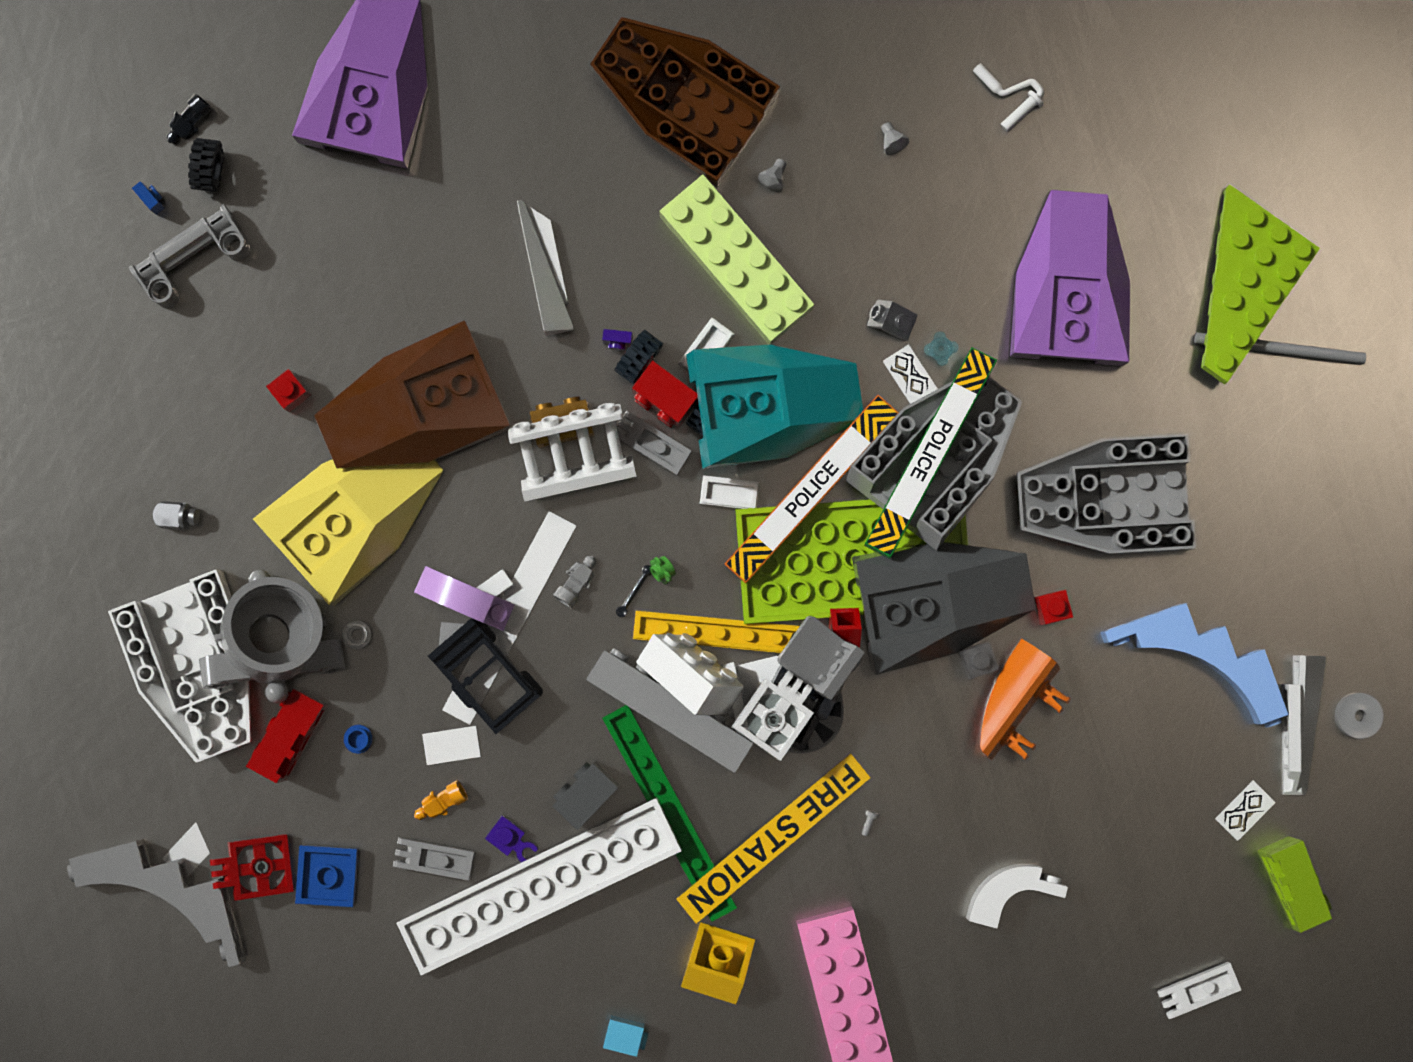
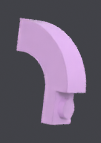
M425 566L414 593L502 631H504L515 605Z

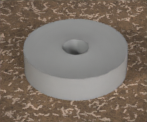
M1366 693L1346 695L1339 701L1335 709V721L1342 733L1351 738L1365 739L1373 736L1381 728L1384 719L1381 704L1376 698ZM1358 710L1363 713V718L1360 721H1357L1355 718V713Z

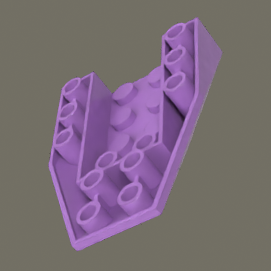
M355 0L317 60L292 134L297 143L320 149H326V146L376 157L380 163L408 169L428 89L421 0Z
M1051 190L1016 271L1010 357L1039 359L1043 356L1093 360L1095 364L1124 366L1129 362L1130 279L1108 194Z

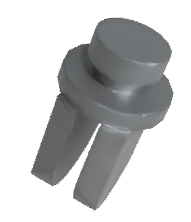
M164 501L158 503L154 508L153 520L157 526L164 529L184 530L188 529L189 526L198 525L200 512L198 509H191L189 504L183 502Z

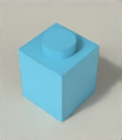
M611 1015L603 1048L637 1057L638 1050L645 1049L648 1033L643 1032L645 1024Z

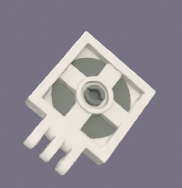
M787 671L777 686L764 679L731 726L779 761L785 756L814 713L802 705L813 687L807 684L801 692H798L803 680L798 677L790 686L788 683L794 676L791 671Z

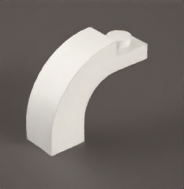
M1010 865L995 871L978 886L970 901L966 919L970 922L998 928L1004 904L1014 894L1024 890H1035L1065 898L1068 887L1061 884L1062 878L1045 874L1044 879L1040 878L1043 868L1038 865Z

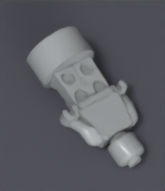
M587 556L583 564L576 562L565 572L569 574V579L563 587L559 586L553 595L558 601L569 608L574 606L578 600L576 596L583 586H586V589L590 587L594 573L589 568H593L596 564L595 558Z

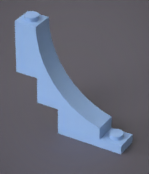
M1187 603L1178 604L1100 632L1104 643L1112 642L1113 646L1129 642V636L1132 635L1136 648L1166 649L1182 653L1206 664L1220 674L1235 689L1248 708L1254 724H1264L1265 728L1281 723V717L1288 715L1265 649H1257L1237 657L1226 626L1216 627L1200 634L1197 633Z

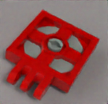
M287 834L227 842L229 857L210 860V866L222 864L223 869L211 871V876L224 877V881L212 883L213 889L233 887L235 901L294 892Z

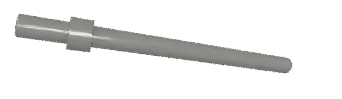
M1196 332L1194 343L1204 345L1207 333ZM1257 340L1250 349L1252 351L1365 364L1366 353L1265 340Z

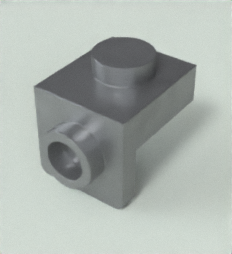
M877 300L870 310L867 326L881 329L900 340L908 341L918 314L893 301Z

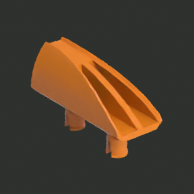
M1023 639L1019 641L1000 672L985 710L980 748L990 760L995 757L1004 745L1026 760L1029 755L1019 745L1022 744L1034 750L1036 744L1015 731L1016 727L1039 698L1057 710L1058 713H1061L1063 708L1054 698L1067 704L1071 699L1050 685L1052 679L1060 670L1058 663Z

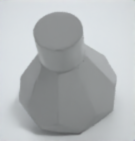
M891 122L881 126V130L885 135L884 150L886 154L892 155L907 147L909 138L896 131Z
M777 159L773 167L759 174L758 180L770 190L781 191L783 187V170L787 165L786 162L782 159Z

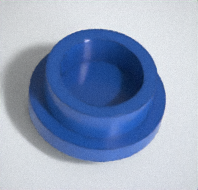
M351 726L344 734L345 747L352 753H364L372 745L373 735L366 726Z

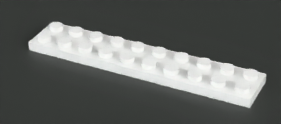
M655 798L406 917L396 924L420 975H423L681 852L682 848L658 798Z

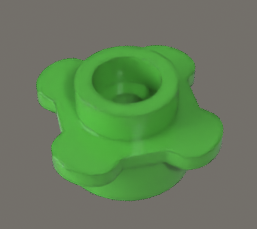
M665 556L655 557L650 561V571L658 582L661 581L666 585L672 581L671 577L676 575V572L671 562Z

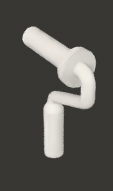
M981 63L974 68L973 72L993 93L999 96H1007L1030 85L1037 91L1035 93L1030 90L1027 93L1029 98L1000 124L1005 131L1009 132L1035 106L1042 107L1044 105L1041 100L1044 95V89L1035 79H1028L1003 90L1002 85Z

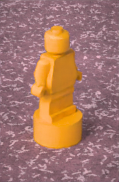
M456 780L447 785L446 789L437 795L433 791L430 792V795L422 800V807L415 810L414 816L419 820L426 818L427 815L432 818L439 815L445 816L448 814V810L445 809L452 805L459 806L468 800L467 792L463 785Z

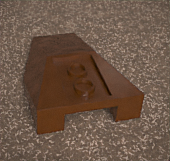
M624 17L620 18L590 63L591 67L646 136L696 173L704 175L716 187L719 186L780 93V86L708 39Z
M465 320L383 357L314 415L336 469L429 463L504 433L510 426Z

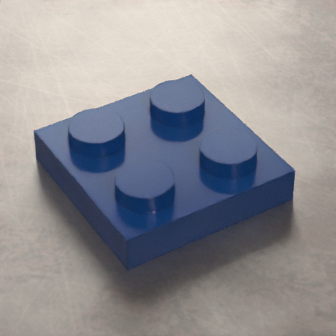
M299 845L295 904L354 907L359 848Z

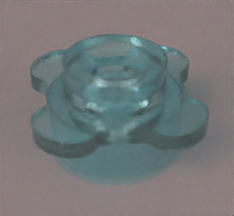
M941 331L936 332L934 340L924 347L925 354L931 356L940 366L946 365L950 355L958 351V344L947 339L945 333ZM939 346H943L944 350L939 351Z

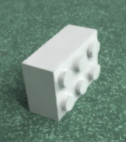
M671 633L653 634L636 663L694 715L727 714L744 688L736 680L737 675L731 670L720 666L713 654L702 650L696 645L697 640L686 633L682 635Z

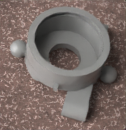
M256 570L250 574L249 583L238 589L229 600L221 621L220 634L214 635L215 641H221L225 653L209 655L199 659L203 689H217L236 682L255 680L258 683L268 684L265 689V695L270 702L282 703L288 697V688L283 681L289 680L296 674L301 673L330 674L345 669L341 640L320 641L323 628L326 627V620L322 621L321 611L316 600L304 587L285 578L271 577L265 570ZM263 617H274L280 620L286 626L289 633L287 645L275 653H264L257 650L249 638V629L256 620Z

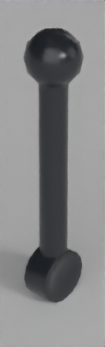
M645 565L642 568V575L624 604L616 609L617 616L625 617L627 615L628 606L647 576L652 574L650 565Z

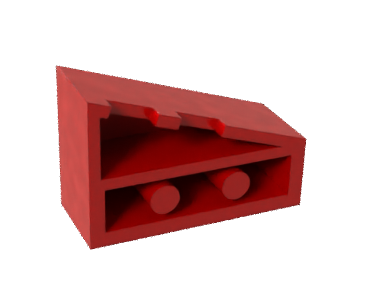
M299 688L293 689L292 692L288 691L287 699L279 705L282 707L276 717L274 716L270 720L265 736L254 749L252 757L246 765L247 768L274 783L288 780L328 704Z

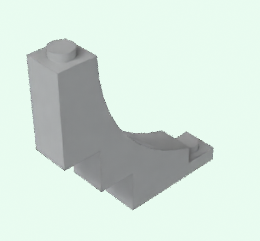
M143 839L69 859L70 865L67 867L68 876L75 883V887L90 884H120L150 892L164 899L186 916L199 931L206 943L221 939L222 944L219 945L220 955L223 961H227L228 967L239 965L245 961L227 887L213 889L212 883L224 881V877L190 885L184 858L150 867Z

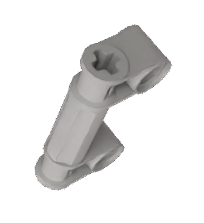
M223 204L220 206L219 211L207 219L203 217L149 253L147 259L136 266L131 265L129 270L153 302L163 308H171L178 303L180 293L168 275V271L213 241L217 243L223 253L234 261H241L249 255L250 244L232 213ZM234 240H240L239 248L235 251H229L230 243ZM164 287H168V295L163 299H159V291Z

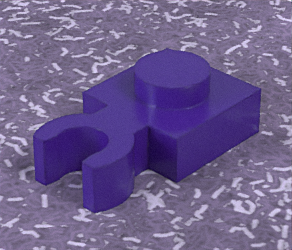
M504 815L501 816L485 837L488 842L507 856L514 850L520 862L528 859L523 855L525 848H531L535 852L539 849L531 841L524 842L521 838L526 832Z

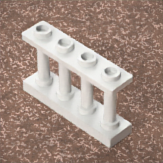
M605 403L598 406V409L589 411L578 409L572 411L567 416H547L540 422L531 424L529 422H520L515 424L513 428L508 429L510 444L520 443L528 475L525 480H521L524 502L637 477L633 457L623 455L615 422L616 420L623 419L621 404ZM604 423L612 458L610 461L598 463L594 459L587 427ZM576 430L584 462L582 467L574 469L567 468L559 433ZM548 436L556 471L542 476L538 471L531 439Z

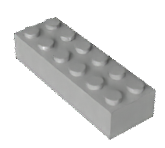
M615 648L611 652L604 650L587 677V681L734 773L737 771L752 747V741L724 724L727 719L722 715H694L659 682L652 679L651 675L637 664L636 667L628 664L626 662L629 658Z

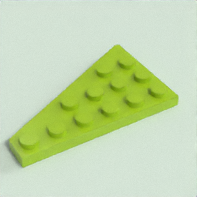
M1230 184L1223 191L1224 201L1219 221L1220 232L1217 237L1215 253L1217 255L1215 273L1212 277L1213 289L1210 294L1208 309L1209 321L1204 341L1205 352L1201 365L1203 370L1224 385L1235 373L1320 249Z

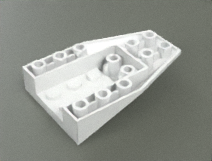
M218 569L189 580V583L143 601H133L108 611L138 693L196 763L251 742L249 680L232 683L217 689H203L199 659L209 655L225 653L221 641H215L214 635L220 634L221 621L225 608L231 599V593L224 571Z

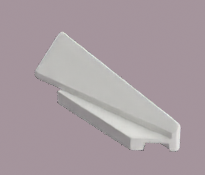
M518 200L517 204L544 333L546 336L572 331L574 328L565 307L569 303L551 220L526 205L522 200Z
M1293 655V684H1282V698L1288 712L1287 716L1282 717L1283 795H1305L1307 792L1326 663L1325 656Z

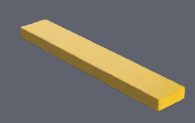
M636 611L633 639L649 641L653 634L671 633L682 635L686 633L697 640L696 645L781 653L788 644L792 634L800 626L774 623L744 624L742 620Z

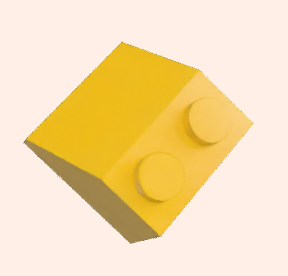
M700 922L681 987L736 1004L744 985L755 939Z

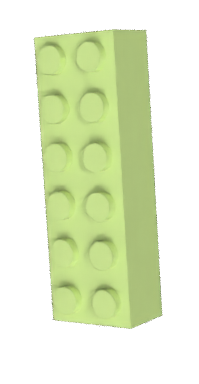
M701 175L659 211L663 222L769 345L773 344L813 310L814 303L704 175Z

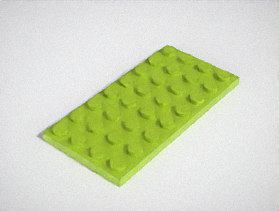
M870 499L819 503L746 584L741 580L744 624L805 620L808 616H813L816 619L829 618L830 609L859 608L860 615H864L860 588L856 584L852 557L876 553L864 545L883 509ZM775 507L735 509L738 548ZM966 514L944 542L968 545ZM907 528L897 548L926 542Z

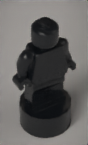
M196 93L188 100V106L182 114H178L177 111L174 112V116L169 123V127L173 131L166 135L167 141L170 144L175 143L179 136L186 139L193 132H196L198 129L194 124L202 116L205 117L212 109Z

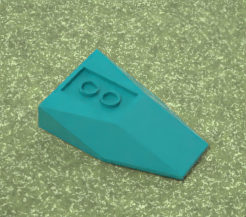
M771 344L694 349L686 355L690 383H696L703 438L698 440L702 469L788 458L848 428L863 411L857 363Z

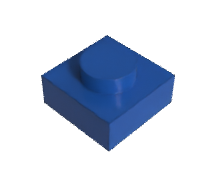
M140 181L132 187L133 191L154 214L157 215L165 209L159 201L163 198L162 195L152 184L147 187Z

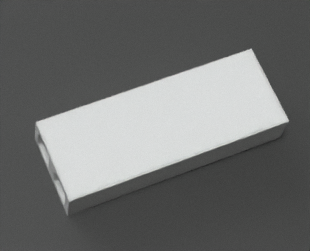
M502 569L479 585L477 589L498 597L514 584Z

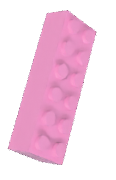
M852 906L797 920L796 923L832 1062H893Z

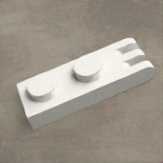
M1226 962L1158 990L1157 993L1159 997L1171 994V998L1161 1003L1164 1008L1176 1006L1175 1009L1166 1012L1168 1019H1172L1241 991V987L1231 963Z

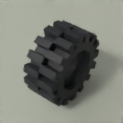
M196 138L191 146L192 153L189 155L190 163H188L190 188L193 190L216 192L220 186L221 172H223L222 163L224 162V157H222V143L218 140Z

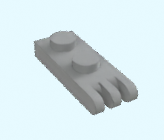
M626 411L623 416L627 420L632 421V424L629 426L622 421L618 423L617 426L627 431L625 435L618 432L620 441L677 476L692 450Z
M398 837L397 844L408 846V850L396 849L395 855L406 857L405 862L394 860L393 867L470 880L475 851Z

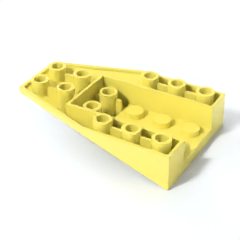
M329 460L317 467L254 517L253 520L329 605L335 606L400 548L444 470L435 460L421 464L336 469L333 460Z

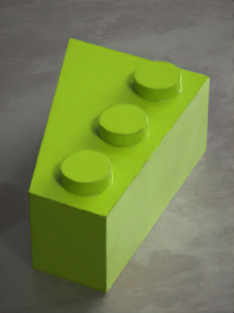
M1288 836L1258 850L1293 930L1302 933L1332 919L1329 911L1332 910L1330 901L1321 890L1319 877L1313 868L1303 840Z

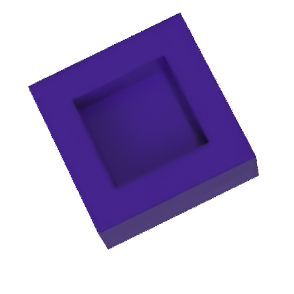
M603 329L602 341L603 344L608 345V349L625 351V346L630 347L632 344V332Z

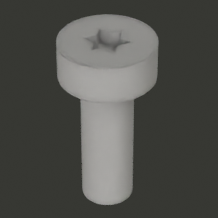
M867 810L865 814L868 817L862 835L867 837L869 836L874 819L877 820L879 817V813L872 810Z

